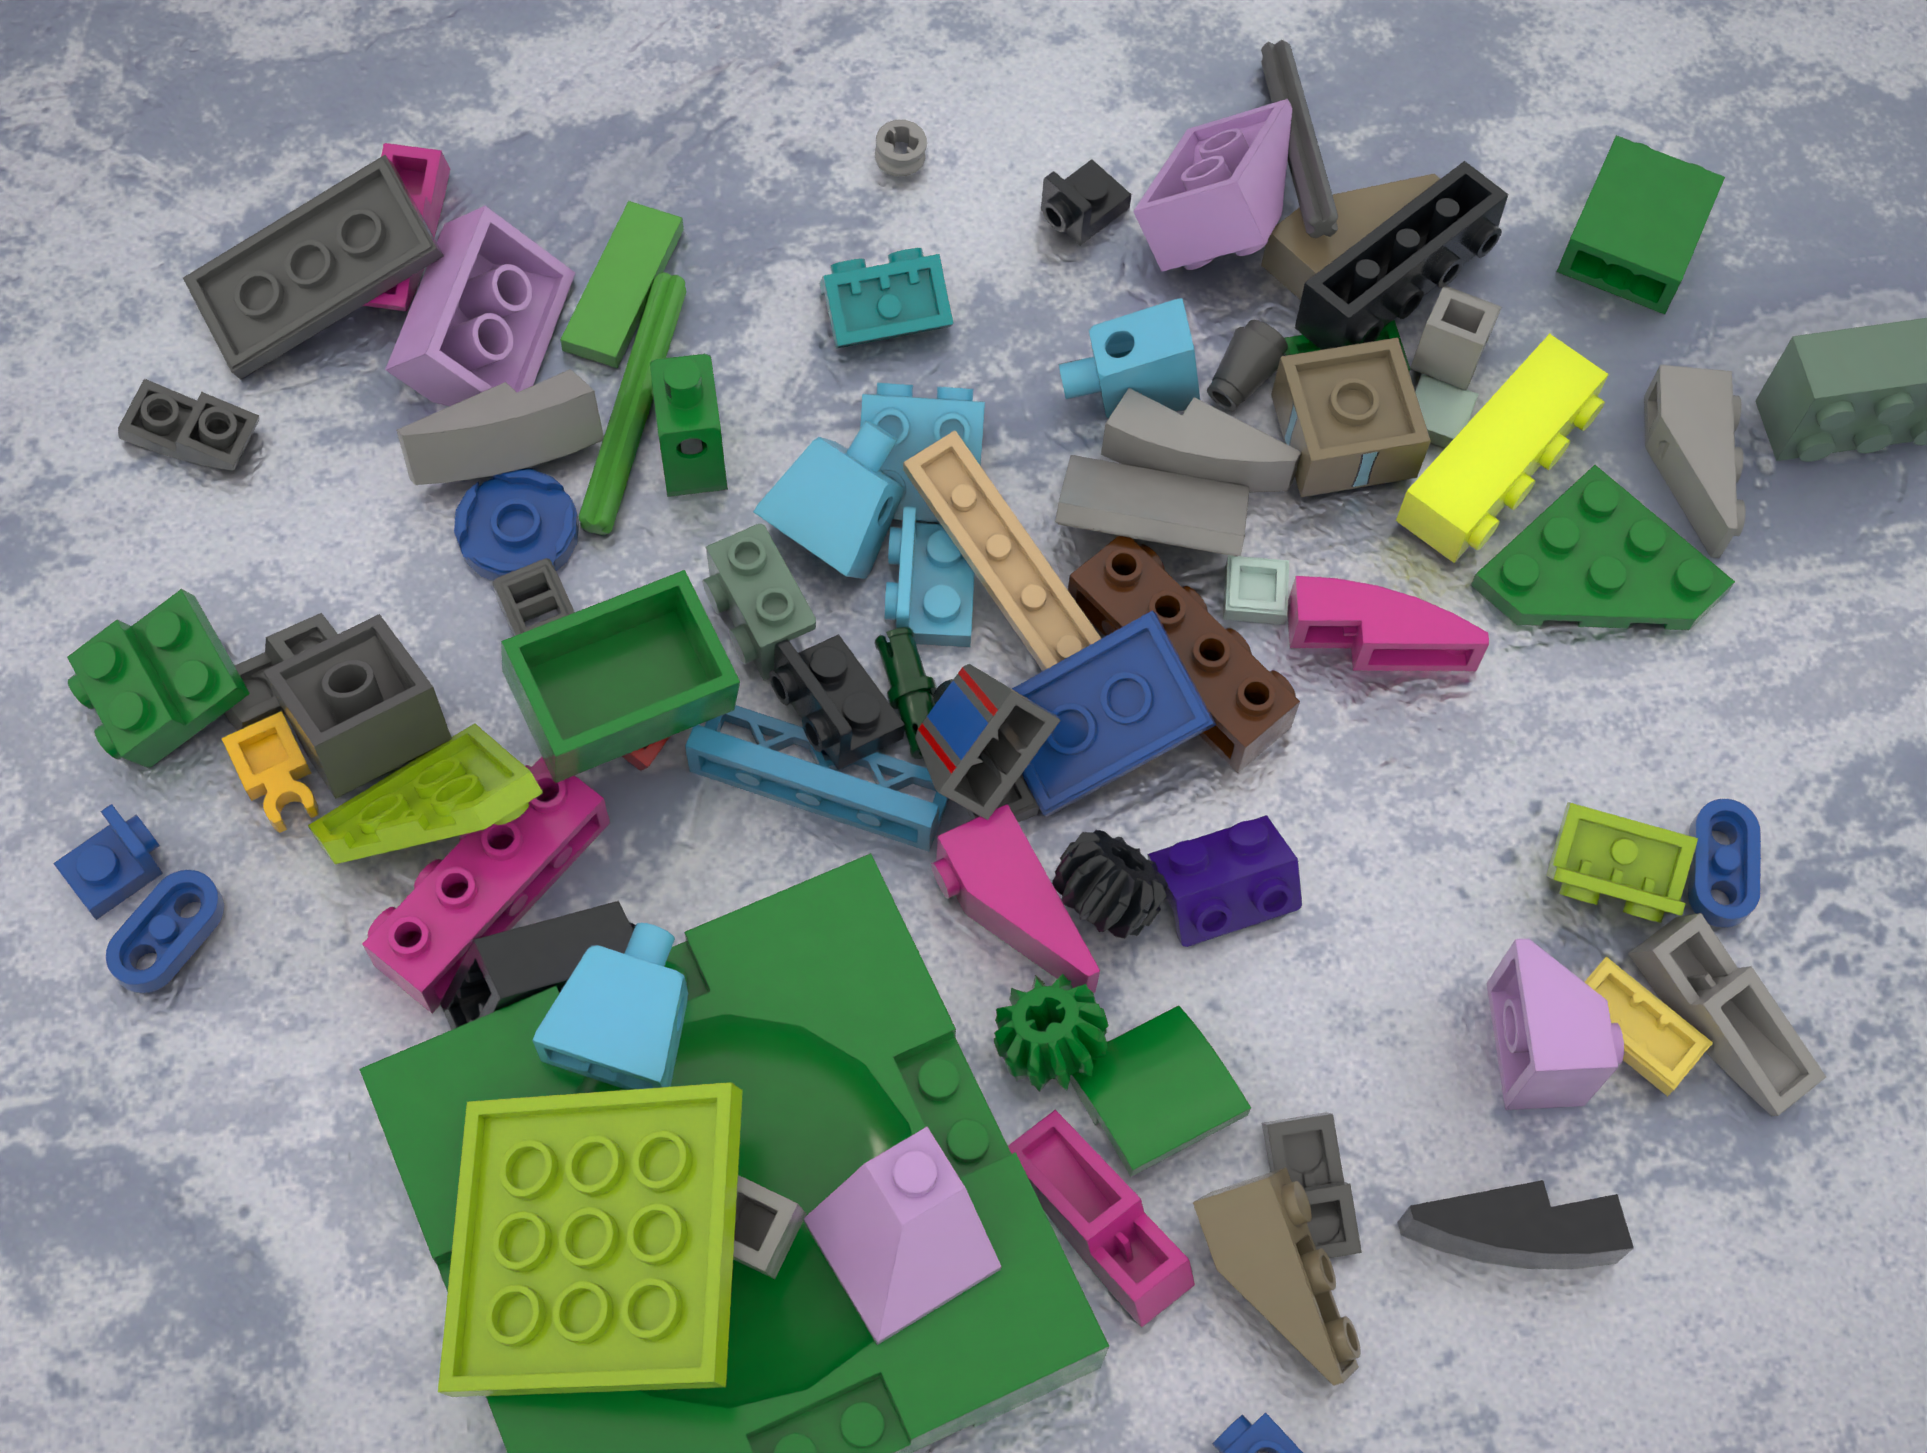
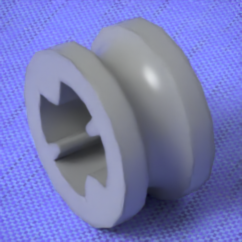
M893 120L885 123L876 135L875 161L885 173L893 176H908L916 173L925 161L927 136L921 127L908 120ZM895 142L908 143L906 154L894 152Z

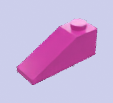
M1006 804L995 809L988 820L980 816L938 835L936 861L931 863V868L943 895L947 899L956 896L968 917L1056 979L1064 974L1071 981L1073 988L1086 984L1088 989L1095 993L1100 969L1009 805Z

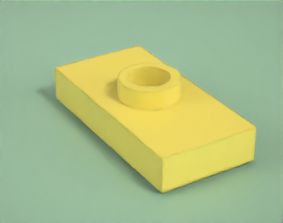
M1605 957L1585 980L1588 986L1608 1001L1611 1023H1618L1621 1028L1624 1040L1623 1061L1668 1097L1713 1042L1608 957Z

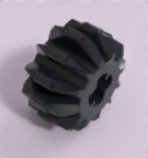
M1095 830L1093 833L1082 832L1077 840L1071 842L1061 855V862L1055 870L1056 876L1052 884L1056 891L1062 895L1061 900L1063 904L1074 909L1079 914L1080 920H1087L1094 924L1098 932L1108 930L1115 937L1124 939L1128 935L1138 936L1145 926H1150L1161 911L1160 905L1167 896L1165 890L1168 883L1164 876L1157 872L1158 867L1156 863L1146 859L1141 854L1140 848L1131 847L1122 837L1112 838L1108 833L1101 830Z

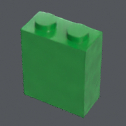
M1616 135L1556 272L1659 313L1666 314L1684 277L1725 177L1706 170L1700 165L1685 162L1651 149L1645 144L1633 142Z

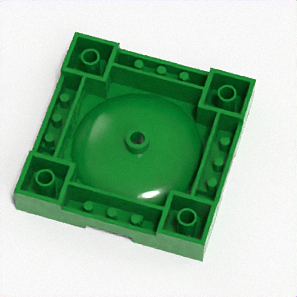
M871 853L684 932L686 941L671 948L664 966L683 974L688 990V1001L671 1087L732 1082L743 1090L738 1175L798 1203L807 1213L806 1216L864 1163L928 1127L965 1186L1001 1264V1270L877 1345L803 1220L775 1279L733 1259L726 1387L486 1396L507 1453H913L972 1424L975 1428L1101 1368L1109 1349V1344L1016 1152L1011 1153L956 1040V1028ZM556 986L359 1069L430 1254L438 1266L447 1292L467 1102L626 1090L541 1062L532 1040L536 1030L559 995Z

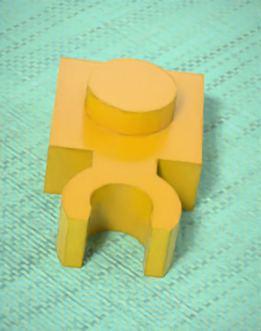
M282 711L221 738L251 801L266 795L263 802L264 812L277 832L281 833L287 830L285 822L281 817V811L290 802L302 803L311 818L318 816V804L311 790L302 782L296 781L312 773Z

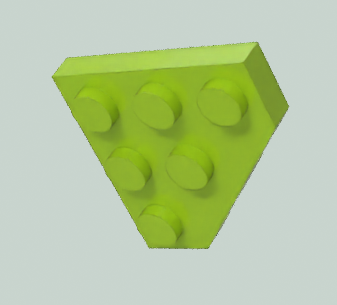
M474 723L451 737V740L418 757L312 822L308 827L334 864H339L484 830L493 824L502 825L509 823L521 816L528 809V802L543 792L531 771Z

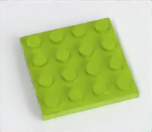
M729 1082L467 1102L438 1393L450 1397L726 1387L743 1090Z

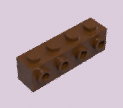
M1119 535L1069 575V593L1101 638L1106 637L1152 610L1157 614L1216 724L1214 727L1199 734V736L1237 773L1292 727L1300 701L1296 698V693L1290 682L1277 671L1271 670L1269 672L1252 655L1251 649L1242 635L1232 628L1225 629L1211 616L1201 596L1189 586L1181 587L1165 571L1161 559L1150 547L1144 544L1139 546L1131 537Z

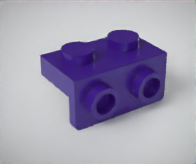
M1267 815L1253 820L1242 821L1232 827L1192 840L1181 841L1173 846L1147 854L1148 860L1156 863L1158 867L1157 872L1162 874L1168 883L1165 890L1166 900L1174 911L1177 938L1184 947H1189L1297 911L1302 907L1298 858Z

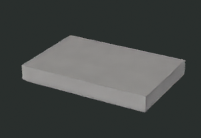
M1070 455L1055 522L1064 526L1237 557V555L1241 556L1245 537L1249 487Z

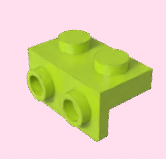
M1567 802L1546 876L1562 882L1559 894L1598 905L1600 894L1602 893L1626 900L1623 909L1624 913L1662 923L1665 911L1680 916L1683 915L1686 903L1680 900L1698 838Z

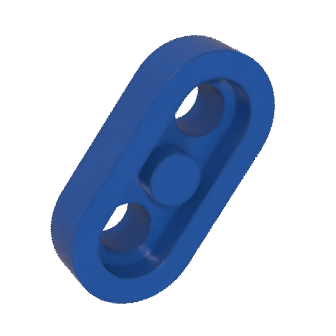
M1716 799L1707 803L1690 825L1689 836L1698 838L1688 872V899L1695 914L1701 913L1708 924L1720 928H1729L1742 923L1756 908L1760 899L1761 831L1757 817L1746 805L1732 799ZM1712 831L1724 833L1728 837L1730 845L1718 843L1713 838ZM1711 890H1719L1725 893L1729 899V905H1722L1716 902L1712 897Z
M181 870L166 876L113 935L106 949V964L111 974L124 988L136 993H149L164 987L214 931L222 919L224 901L213 881L207 875L195 870ZM193 902L201 903L200 910L196 915L189 918L181 917V911L186 905ZM149 953L157 954L156 961L151 967L144 970L137 969V963L142 956Z

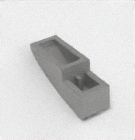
M571 369L520 392H516L504 382L396 430L409 478L415 485L456 482L515 471L572 454L601 442L604 438L595 391Z
M1128 388L1105 423L1101 455L1121 464L1248 486L1249 492L1288 491L1293 483L1301 451L1195 397L1183 415Z
M1701 913L1675 917L1628 953L1662 1001L1713 1042L1706 1053L1771 1116H1779L1826 1078L1752 966L1741 968L1736 966Z

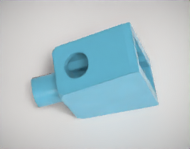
M1183 298L1171 300L1093 325L1089 329L1093 357L1059 364L1065 398L1071 399L1101 392L1106 418L1111 416L1128 388L1174 411L1186 410L1194 397L1200 400L1195 349Z
M869 421L864 422L848 449L836 441L822 437L816 438L758 503L753 513L843 575L866 579L872 570L904 491L902 485L879 470L897 442V439Z
M637 923L624 954L599 945L589 947L536 1030L532 1041L541 1062L626 1090L671 1087L688 1001L685 976L676 970L664 967L675 937L658 926L648 923Z

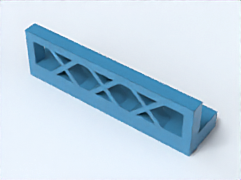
M735 705V710L706 721L704 727L700 725L694 726L685 745L689 772L930 852L949 802V798L937 792L928 769L875 752L852 763L869 769L875 783L838 772V769L831 760L825 761L822 754L827 755L824 750L818 752L812 747L803 727ZM724 721L750 729L756 744L721 733ZM763 734L774 738L765 741ZM793 744L807 748L816 764L778 751ZM882 774H885V775H888V776H891V777H894V778H892V779L886 781V780L884 779V777H883ZM915 784L936 791L933 802H929L899 792L898 790Z

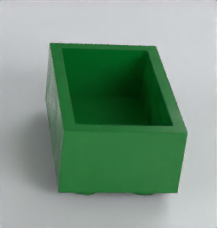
M685 570L501 641L502 672L554 783L735 710L740 680Z

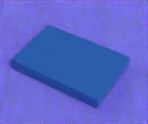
M1153 610L1012 688L1061 720L1022 773L1043 816L1046 817L1051 816L1216 725L1162 623Z

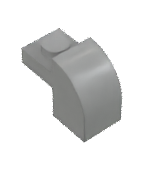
M1443 287L1427 320L1410 369L1467 390L1502 307L1454 288Z

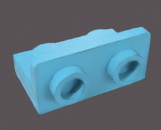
M903 507L902 528L890 527L888 564L900 565L899 583L886 582L884 618L886 620H896V628H911L915 635L914 640L916 644L971 647L975 573L941 524L916 523V507Z

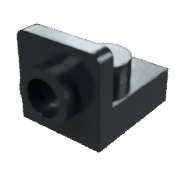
M1091 159L1066 179H1063L1054 171L1043 179L1041 211L1051 227L1058 232H1065L1081 246L1130 208L1132 194Z

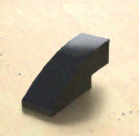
M1543 1180L1410 1205L1397 1222L1401 1236L1438 1251L1482 1263L1524 1269H1579L1618 1263L1634 1249L1618 1194L1551 1207Z

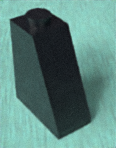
M615 901L474 939L440 1002L451 1030L554 986L557 987L560 994L589 947L599 945L624 954L636 925L628 921L620 902Z

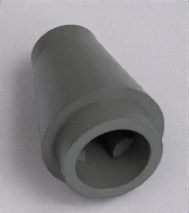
M1250 320L1245 327L1237 328L1212 379V383L1207 388V393L1212 400L1225 409L1235 411L1240 403L1244 402L1277 371L1280 357L1288 349V344L1284 337L1273 327L1259 320Z

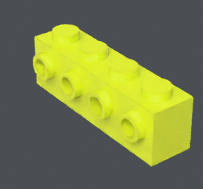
M1549 333L1406 491L1396 521L1453 563L1459 559L1469 546L1477 551L1480 550L1500 523L1495 518L1505 506L1515 510L1533 488L1535 480L1531 476L1537 469L1543 466L1549 471L1568 448L1571 442L1566 438L1575 427L1585 431L1598 416L1605 404V401L1598 396L1609 374Z

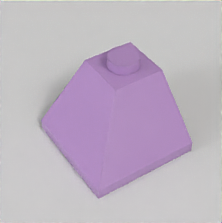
M928 1127L864 1163L804 1218L805 1225L877 1345L1001 1270V1264L965 1186Z

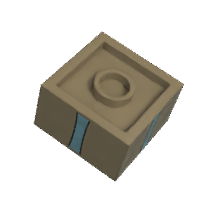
M1398 338L1280 357L1271 397L1285 444L1301 451L1295 473L1301 497L1418 477L1431 440Z

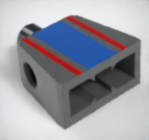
M967 664L961 668L954 679L947 680L938 686L933 697L935 706L918 728L915 738L937 792L988 820L1061 720L1053 713L971 664Z

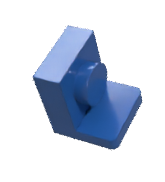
M112 804L100 811L110 825L53 863L96 920L163 874L149 854L160 846L137 814L125 822Z

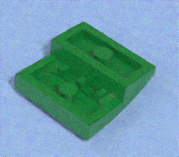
M1179 1005L1108 1041L1106 1057L1092 1059L1094 1065L1092 1078L1077 1072L1070 1075V1082L1094 1125L1101 1124L1130 1177L1248 1116L1251 1110V1106L1213 1047Z

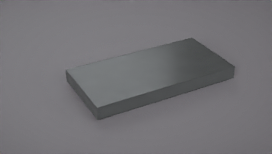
M383 155L183 277V280L228 367L241 380L444 257L394 164L386 155Z

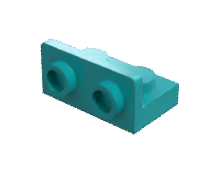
M911 248L889 254V263L866 267L865 259L862 258L832 264L830 266L832 274L823 275L819 285L821 294L825 295L836 349L951 327L954 323L940 254L924 256L922 248Z

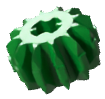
M1062 974L1052 986H1046L1044 981L1035 975L1032 990L1026 993L1011 988L1009 1000L1012 1006L996 1009L997 1016L995 1021L998 1030L994 1032V1044L998 1055L1003 1057L1008 1072L1015 1077L1016 1081L1029 1077L1031 1085L1035 1086L1040 1092L1051 1079H1056L1057 1083L1067 1091L1070 1075L1077 1072L1092 1078V1070L1094 1069L1092 1059L1106 1057L1108 1044L1105 1034L1108 1033L1106 1028L1109 1024L1104 1009L1100 1008L1099 1004L1096 1003L1094 993L1088 989L1086 984L1073 988L1071 981Z

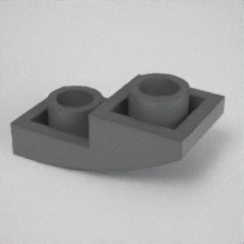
M144 379L118 427L119 439L169 457L198 465L234 471L259 422V415L204 392H201L198 399L195 400Z

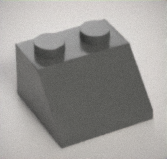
M380 614L263 671L309 760L335 799L452 739L433 685Z

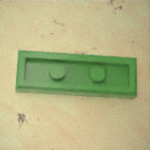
M631 201L627 202L560 339L562 351L618 368L643 316L654 279L658 274L664 272L684 230L682 217Z

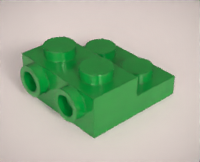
M180 589L132 626L115 620L67 656L76 673L68 679V686L71 692L85 707L89 709L95 708L102 722L94 730L99 744L113 758L118 760L124 758L149 769L250 694L194 595L183 589Z

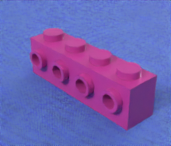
M542 756L532 767L530 765L525 766L531 771L543 792L528 802V809L509 823L502 825L493 824L484 830L460 835V842L443 860H433L420 872L415 880L414 890L397 908H387L374 920L368 930V938L362 943L373 965L431 1013L440 1006V1002L473 940L511 930L610 824L604 798L576 776L554 783Z

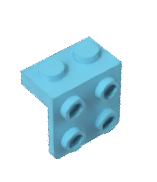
M877 383L876 394H862L860 429L865 421H869L897 439V442L879 469L904 487L902 498L893 517L894 520H903V507H916V521L939 522L903 471L904 461L956 430L981 466L985 402L973 401L974 389L937 387V398L913 397V385Z

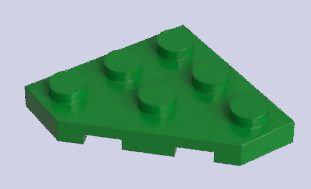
M1594 465L1475 574L1471 586L1516 625L1541 626L1544 620L1578 621V627L1628 628L1631 623L1664 624V629L1690 630L1730 591L1735 581L1598 466Z

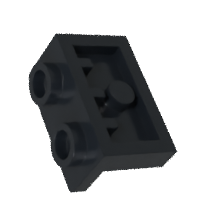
M839 634L799 653L788 639L775 644L774 669L769 673L772 688L781 703L784 705L791 704L802 719L805 735L812 747L818 752L824 750L838 770L903 739L905 724Z

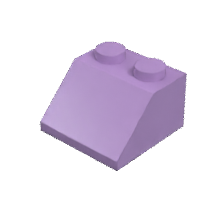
M1515 939L1486 983L1505 1110L1585 1106L1617 1070L1618 1064H1621L1623 1061L1624 1040L1621 1028L1618 1023H1611L1608 1001L1530 939Z

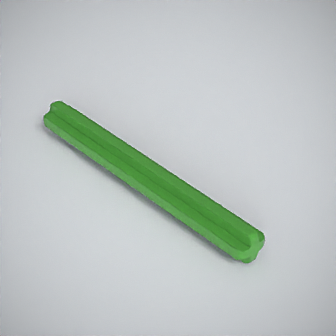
M662 272L654 279L578 516L581 528L588 533L607 535L613 529L654 398L650 362L655 359L666 358L686 296V283L679 275H670Z

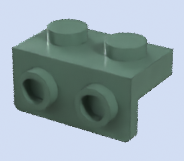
M759 523L706 546L710 577L703 579L702 583L714 611L717 614L726 611L735 627L729 630V634L739 658L743 664L753 661L763 681L770 678L769 673L774 669L775 644L786 639L790 641L816 628V618L767 528Z

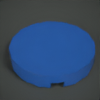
M519 469L493 475V479L485 481L482 485H479V482H477L468 489L455 512L454 533L464 561L481 577L494 581L502 575L545 558L551 560L556 571L568 562L578 543L579 519L572 499L555 478L533 469Z

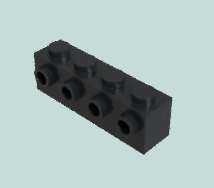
M1463 161L1307 280L1302 292L1295 329L1321 350L1374 342L1380 335L1383 327L1396 317L1400 319L1408 317L1417 308L1423 296L1434 287L1443 288L1451 283L1459 273L1462 265L1475 255L1478 258L1484 257L1493 249L1502 233L1499 223L1509 194L1466 161Z

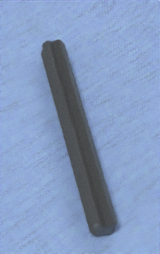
M1280 40L1276 44L1268 41L1261 49L1263 56L1261 64L1272 103L1288 99L1292 107L1287 161L1306 233L1315 239L1322 235L1331 237L1338 230L1336 221L1339 216L1290 44L1284 40Z

